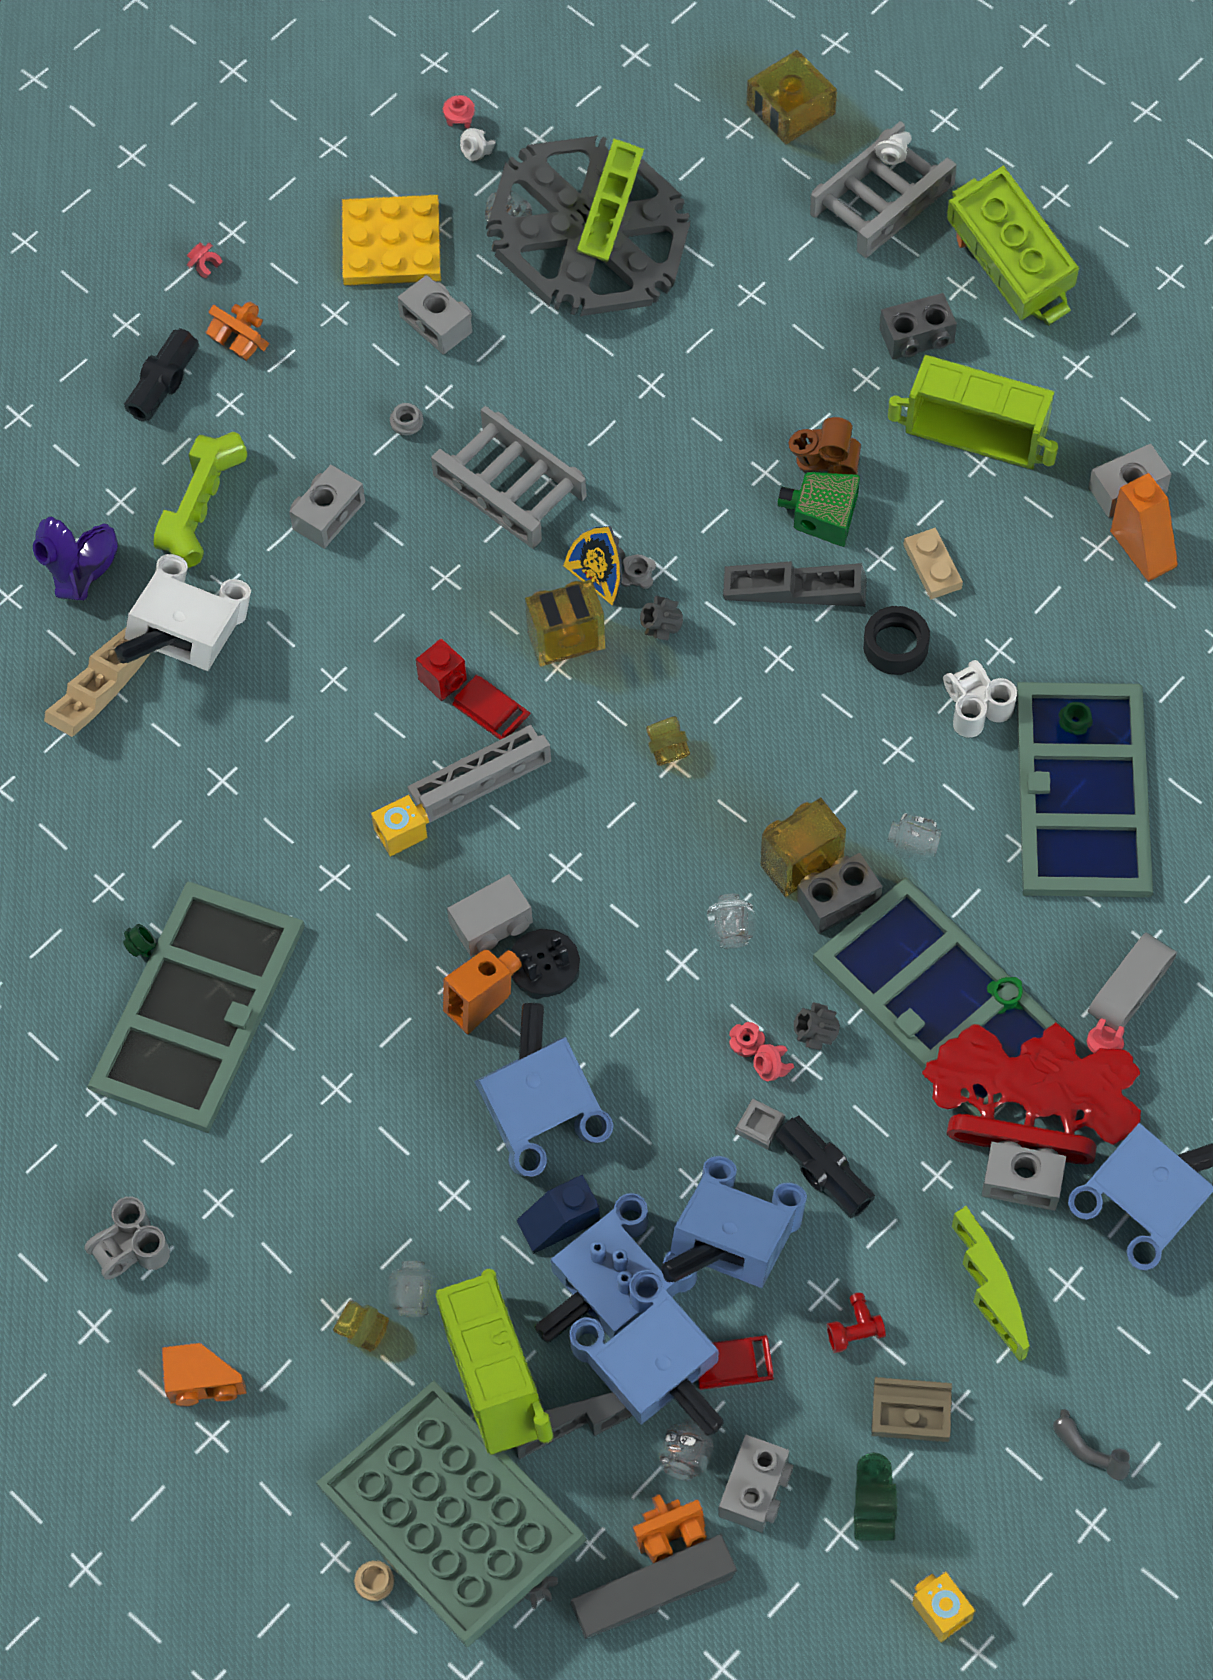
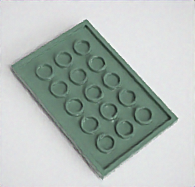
M432 1381L316 1482L325 1496L466 1648L587 1541L585 1534L504 1451L493 1455L487 1453L478 1425L435 1381Z

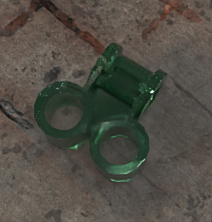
M868 1453L859 1459L856 1468L855 1541H895L897 1489L892 1479V1466L884 1455Z

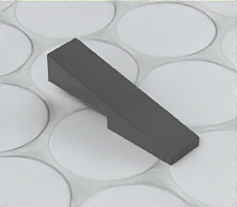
M792 561L725 566L723 597L725 600L866 607L867 577L862 563L794 568Z
M613 1392L543 1411L549 1415L553 1439L548 1443H542L537 1439L513 1447L520 1460L587 1423L594 1436L633 1415Z
M719 1534L572 1599L570 1604L584 1637L587 1639L656 1613L661 1606L730 1581L737 1568L722 1535Z

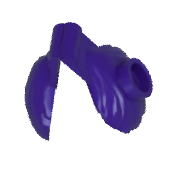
M51 516L41 520L33 542V553L38 562L45 565L52 573L55 584V596L59 599L85 600L88 596V588L91 582L106 572L118 550L115 530L109 527L108 524H101L93 527L90 531L84 532L76 542L71 530L63 522Z

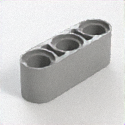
M1145 932L1096 995L1088 1009V1013L1098 1020L1105 1019V1024L1116 1032L1119 1026L1125 1027L1167 972L1177 952Z

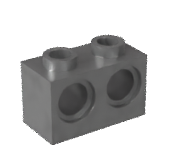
M944 293L881 309L879 329L892 360L901 357H912L919 352L934 348L942 349L949 344L955 343L957 323Z
M858 853L850 858L849 856H844L832 864L831 868L821 873L813 872L804 877L800 884H798L797 901L820 934L872 906L881 898L882 885L861 853ZM849 879L858 880L861 884L857 886L848 885L845 881ZM818 895H825L829 897L830 900L826 902H819L816 899H814V897Z

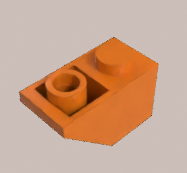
M201 1343L162 1348L165 1393L170 1403H176L178 1406H192L198 1404L199 1400L214 1398L215 1401L226 1402L236 1399L237 1395L247 1394L242 1375Z

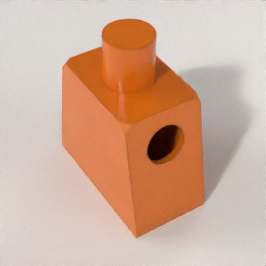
M483 950L443 979V1012L467 1035L471 1033L509 997L511 993V975L522 967L520 959L510 950H507L499 958L489 950Z

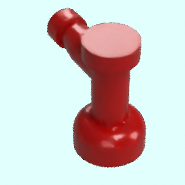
M855 1293L849 1298L852 1307H854L858 1324L844 1327L838 1321L827 1323V1334L834 1353L845 1351L848 1347V1342L872 1336H876L877 1339L886 1337L881 1315L871 1317L870 1311L865 1304L866 1299L863 1293Z

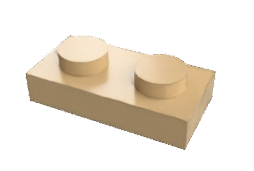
M936 528L904 538V547L930 600L962 589L963 581Z

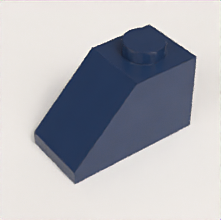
M580 1175L547 1191L516 1221L534 1254L597 1223L600 1220V1209L584 1176Z

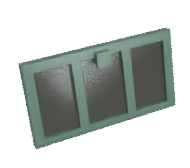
M186 882L87 1088L97 1094L209 1133L304 930V921L193 882Z

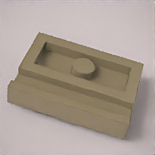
M875 1377L871 1436L949 1442L952 1383Z

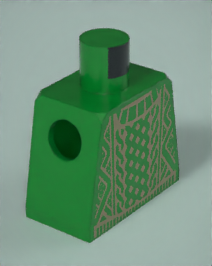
M818 472L805 473L801 490L781 487L777 506L795 510L794 528L796 530L845 547L859 495L860 476Z

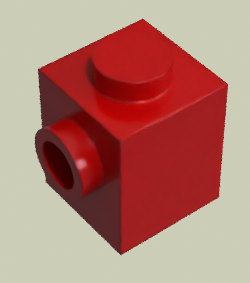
M442 638L415 659L418 680L441 701L467 681L465 660Z

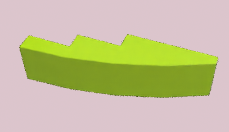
M615 138L613 139L577 252L608 262L644 152L643 148Z
M965 1206L954 1213L951 1227L968 1247L962 1264L980 1286L976 1289L973 1302L1021 1362L1026 1358L1030 1346L1021 1308L1007 1271L989 1237L968 1207Z

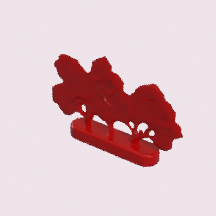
M1055 1022L1043 1031L1041 1038L1033 1037L1021 1045V1053L1017 1057H1009L994 1034L979 1024H973L961 1031L957 1038L949 1039L945 1044L940 1045L937 1059L926 1063V1068L922 1071V1075L933 1083L932 1099L938 1107L948 1110L957 1108L962 1103L968 1101L981 1113V1117L969 1114L953 1115L949 1119L947 1136L951 1139L988 1148L991 1147L992 1142L999 1143L1005 1140L1016 1142L1022 1148L1033 1150L1049 1148L1058 1152V1155L1066 1156L1065 1162L1085 1165L1095 1161L1097 1146L1092 1139L1076 1135L1075 1131L1087 1126L1094 1129L1107 1143L1114 1145L1124 1140L1140 1123L1141 1110L1122 1094V1090L1129 1088L1135 1079L1140 1076L1141 1072L1138 1066L1133 1063L1132 1055L1124 1049L1099 1048L1095 1053L1082 1059L1079 1058L1074 1045L1075 1038L1065 1028H1062ZM974 1084H980L985 1088L988 1093V1104H984V1098L977 1099L973 1089ZM962 1088L967 1089L969 1098L961 1095ZM1001 1093L1002 1098L998 1102H994L993 1095ZM1005 1102H1015L1023 1105L1026 1110L1024 1125L996 1120L994 1118L995 1108ZM1078 1110H1083L1084 1112L1082 1120H1075ZM1053 1114L1059 1115L1065 1132L1034 1127L1035 1119Z

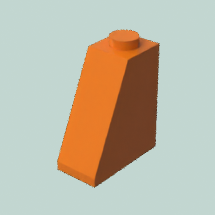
M1147 473L1120 487L1110 532L1149 582L1176 568L1178 562L1169 499L1150 473Z

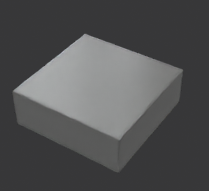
M752 1098L735 1128V1134L768 1150L785 1120V1114Z

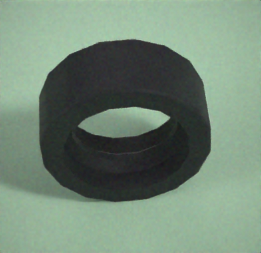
M889 606L878 610L868 620L865 626L863 650L867 660L877 670L895 675L909 673L922 665L928 654L930 630L926 620L917 611L905 606ZM892 626L903 627L910 630L916 636L917 645L910 652L891 654L882 650L877 645L876 636L885 628Z

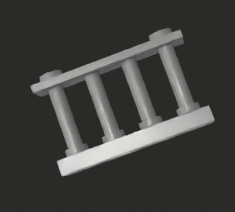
M901 121L893 128L884 130L876 142L826 183L819 184L811 194L810 215L815 218L828 208L857 231V252L865 258L869 257L955 184L957 164L948 157L939 165L932 166L907 147V157L904 161L924 176L916 184H909L882 163L875 153L876 145L888 140L894 134L904 132L905 124ZM872 171L902 195L894 202H886L860 180ZM850 189L880 214L871 221H865L840 202L838 198Z
M484 406L481 409L483 430L456 456H450L442 449H439L431 457L433 476L534 549L542 541L540 520L569 492L583 501L587 497L586 478L579 469L573 466L569 467L511 425L502 413H495L487 406ZM494 437L508 447L481 474H474L465 467ZM519 455L533 465L506 492H499L490 486V483ZM543 474H546L558 483L531 511H524L515 504V501Z

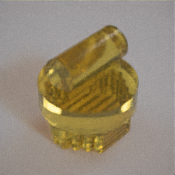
M676 716L646 727L647 734L651 739L648 746L651 754H654L658 766L686 758L690 755L686 732L680 730V724Z
M349 1300L333 1330L339 1335L347 1337V1343L372 1352L378 1347L385 1335L390 1320L387 1316L379 1313L378 1309L368 1304L363 1307L357 1302Z

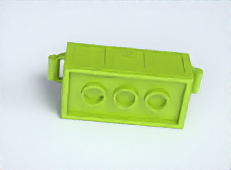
M1001 166L980 181L973 178L953 191V198L949 200L947 220L1019 319L1022 321L1032 314L1049 326L1069 313L1071 310L1067 304L1065 292L1076 285L1079 267L1005 166ZM1060 297L1062 302L1041 314L1039 311L1041 308Z
M925 355L909 398H901L895 395L889 399L888 419L906 426L905 432L907 434L1028 469H1034L1035 464L1053 466L1056 462L1058 443L1054 440L1045 439L1054 398V391ZM902 406L908 407L907 417L901 415ZM1042 446L1044 447L1043 456L1039 455Z
M486 1269L481 1273V1276L436 1290L437 1293L435 1295L446 1337L487 1453L493 1455L537 1439L542 1443L550 1442L553 1439V1431L549 1415L543 1412L535 1384L502 1298L496 1272L493 1269Z

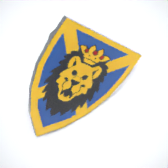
M611 526L595 527L581 534L573 542L563 566L613 606L621 586L622 560L625 558V553L623 549L619 548L620 540L614 535Z

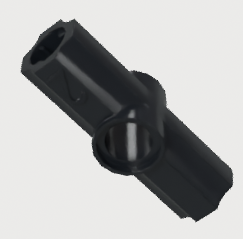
M182 328L173 330L156 356L151 355L145 360L140 373V381L124 403L125 410L139 421H150L167 394L173 395L179 389L183 380L184 369L199 348L198 339Z
M800 1116L791 1118L775 1135V1140L800 1165V1170L809 1184L817 1191H824L850 1219L860 1215L874 1200V1193L850 1169L849 1162L844 1154L834 1144L830 1142L826 1144Z

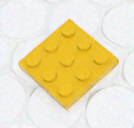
M438 195L342 199L344 286L418 282L425 275H428L433 281H441Z

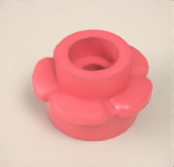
M745 1022L744 1025L737 1024L729 1033L731 1049L742 1057L755 1055L758 1048L765 1043L764 1033L760 1032L759 1026L752 1022ZM749 1036L750 1040L745 1041L743 1038Z

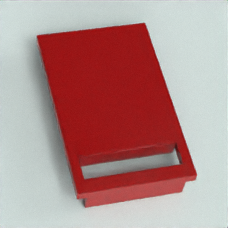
M477 674L454 697V702L452 703L455 708L499 740L511 735L530 715L528 710ZM519 709L522 713L502 733V736L496 731Z
M768 1336L712 1342L718 1349V1362L698 1378L700 1390L774 1380ZM762 1341L767 1376L758 1377L753 1342Z

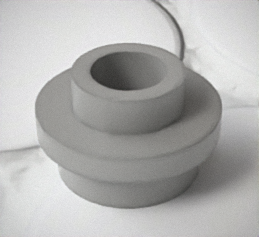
M411 403L399 404L390 415V425L400 435L415 434L423 425L422 412Z

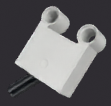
M173 554L161 556L157 561L155 574L128 614L125 639L129 641L115 648L118 661L123 664L129 663L154 651H158L208 671L235 626L241 624L246 619L251 595L249 585L238 579L226 580L221 584L220 593L217 596L185 583L188 566L183 558Z

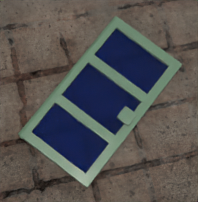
M1017 682L1023 896L1151 897L1153 895L1143 686L1140 684ZM1081 702L1089 707L1093 723L1090 728H1087L1088 730L1085 734L1074 735L1060 727L1058 715L1060 710L1067 704Z
M907 877L813 954V961L923 1070L926 1068L927 1062L937 1059L940 1045L945 1044L949 1039L957 1038L961 1031L973 1024H979L994 1034L1009 1057H1017L1021 1053V1045L1033 1037L1041 1038L1043 1031L1057 1022L1025 990H1023L1019 1005L1023 1008L1022 1010L1012 1008L1007 1009L1003 1014H999L998 1012L1004 1008V1005L998 1003L994 996L988 993L987 986L992 981L997 982L1001 978L1010 976ZM1009 982L1002 983V989L997 992L1004 1000H1013L1019 994L1018 988ZM974 1084L973 1089L977 1099L984 1098V1104H988V1093L985 1088L980 1084ZM962 1088L961 1095L969 1098L967 1089ZM1001 1093L993 1095L994 1102H998L1002 1098ZM968 1101L960 1105L969 1115L981 1117L980 1111ZM1002 1103L998 1107H996L994 1113L998 1109H1000L1005 1103Z

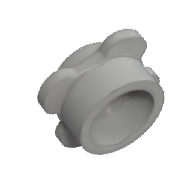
M632 555L624 558V573L622 574L621 584L626 587L636 585L641 586L643 589L650 588L653 585L652 571L656 569L655 561L643 555ZM635 571H641V573L635 574Z

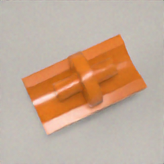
M247 302L242 307L235 304L231 310L237 315L234 318L213 304L208 312L213 317V320L206 331V334L220 345H224L230 334L234 332L238 336L229 349L246 361L257 348L262 351L266 350L270 343L261 338L257 331L250 328L251 325L256 328L262 325L263 320L257 317L259 312L258 305L253 302Z
M660 1494L654 1496L652 1500L655 1509L642 1514L645 1522L633 1527L637 1540L636 1544L640 1553L646 1552L653 1563L673 1555L669 1542L682 1537L687 1548L707 1540L704 1529L706 1526L703 1509L698 1499L681 1506L679 1499L665 1504Z

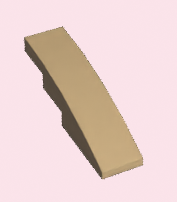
M126 628L123 629L89 657L88 668L67 684L66 695L45 711L44 722L71 737L75 736L120 692L150 654L129 663H120L115 653V648L129 641L125 639Z

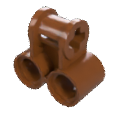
M831 417L824 420L822 429H802L795 432L790 437L789 448L797 456L796 462L800 470L806 473L827 471V473L857 475L861 444L858 440L851 438L853 426L850 421L840 417Z

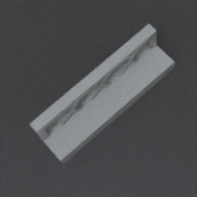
M529 725L407 786L408 792L416 805L421 804L430 823L551 762L550 744L544 734L538 736L533 727ZM529 738L530 741L514 749L515 744ZM491 756L497 757L484 764L485 759ZM461 771H462V772H467V773H465V774H463V775H461V776H459V777L453 779V777H454L455 774H457V773H459V772H461ZM430 787L435 788L423 795L420 794V792Z

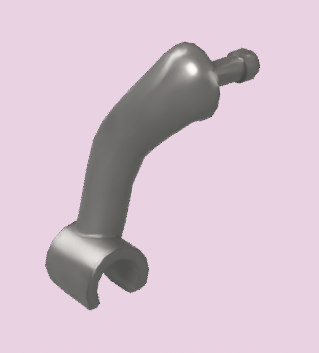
M1067 1409L1061 1410V1418L1055 1420L1053 1429L1071 1453L1081 1461L1105 1469L1107 1474L1115 1480L1125 1479L1130 1470L1129 1452L1124 1449H1115L1110 1456L1087 1446L1077 1430L1075 1421L1069 1418V1411Z

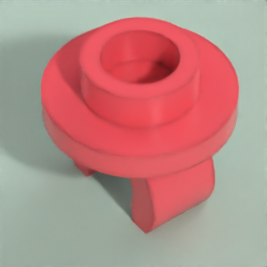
M465 96L449 98L443 105V114L447 119V124L453 126V123H465V128L469 129L472 117L475 114L473 101Z
M200 242L187 254V257L190 259L187 266L191 268L196 264L198 274L205 279L211 274V271L205 266V261L212 262L216 268L222 263V259L217 253L208 252L213 247L210 242L206 246Z
M1100 1019L1096 1027L1091 1029L1087 1036L1088 1048L1092 1053H1095L1099 1048L1123 1049L1124 1027L1119 1026L1116 1032L1112 1028L1104 1026L1105 1019Z
M765 1044L758 1048L754 1057V1068L764 1081H774L778 1077H784L794 1068L793 1063L784 1064L781 1062V1057L788 1051L785 1046L779 1045L775 1047L771 1044Z

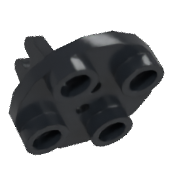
M538 929L527 932L515 942L510 950L517 955L522 963V967L511 975V978L520 990L526 992L530 998L541 999L561 994L579 978L580 956L577 947L568 936L556 930ZM542 955L544 958L539 959L538 956Z

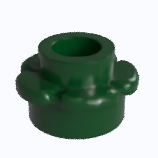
M1081 702L1067 704L1060 710L1058 715L1060 727L1074 735L1085 734L1088 730L1087 728H1090L1093 723L1089 707Z
M137 924L124 932L125 940L123 944L130 954L135 957L143 955L146 958L151 956V950L156 947L157 943L146 927Z

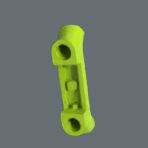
M233 431L219 438L205 435L197 436L189 453L194 475L178 511L175 513L163 510L157 523L153 540L154 547L180 556L187 562L188 568L199 564L204 556V550L194 532L198 523H203L206 518L207 503L210 496H214L218 491L221 472L243 463L247 459L248 455L245 444L238 433Z

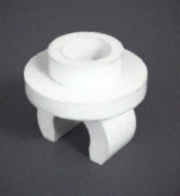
M470 128L462 133L460 146L467 159L476 161L482 159L484 155L491 154L496 142L494 140L485 141V132L483 130Z

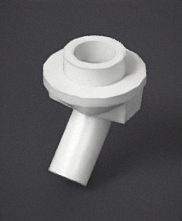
M908 132L894 134L888 140L878 143L875 148L877 157L889 165L903 162L907 157V144L911 142V135Z

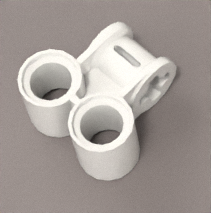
M977 660L969 662L967 668L955 674L947 673L943 676L945 688L953 701L956 702L953 727L959 735L967 738L978 736L984 728L986 717L993 722H1004L1011 718L1014 713L1017 696L1015 685L1003 678L990 681L983 666ZM1001 698L1006 702L999 703L994 701L993 699ZM971 713L974 714L976 717L968 718L963 714Z

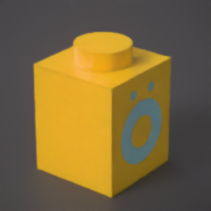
M409 795L371 813L374 830L390 857L428 838L426 824L429 823L427 813L421 804L415 806Z
M947 1572L938 1578L931 1574L915 1586L914 1589L917 1593L914 1594L912 1605L940 1643L972 1621L975 1609Z

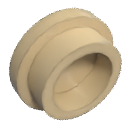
M369 1561L357 1570L354 1579L355 1588L362 1598L368 1601H380L386 1598L393 1589L394 1576L392 1570L383 1562Z

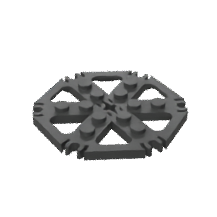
M597 136L527 145L526 149H520L518 155L519 159L523 162H518L511 156L508 163L505 162L486 229L488 228L487 237L497 236L501 239L493 241L491 247L492 251L496 252L495 257L548 306H550L552 296H555L554 309L558 310L561 302L567 301L572 305L571 314L575 315L581 304L582 312L580 316L651 306L652 302L656 303L660 297V293L655 288H660L667 294L675 283L691 222H687L690 217L689 213L679 214L675 211L682 210L685 203L684 199L680 198L681 194L641 158L637 173L656 189L657 196L651 199L627 202L608 262L603 261L632 289L604 295L592 292L590 281L597 258L577 252V248L584 230L583 224L584 222L586 223L609 153V149L605 146L607 138L602 137L598 147L595 146ZM574 152H582L589 157L590 161L581 194L548 164V157ZM515 183L520 184L550 213L523 217L509 215L506 205L512 186ZM670 232L672 234V242L667 260L663 263L654 262L628 237ZM566 246L558 275L554 279L543 277L521 255V252Z

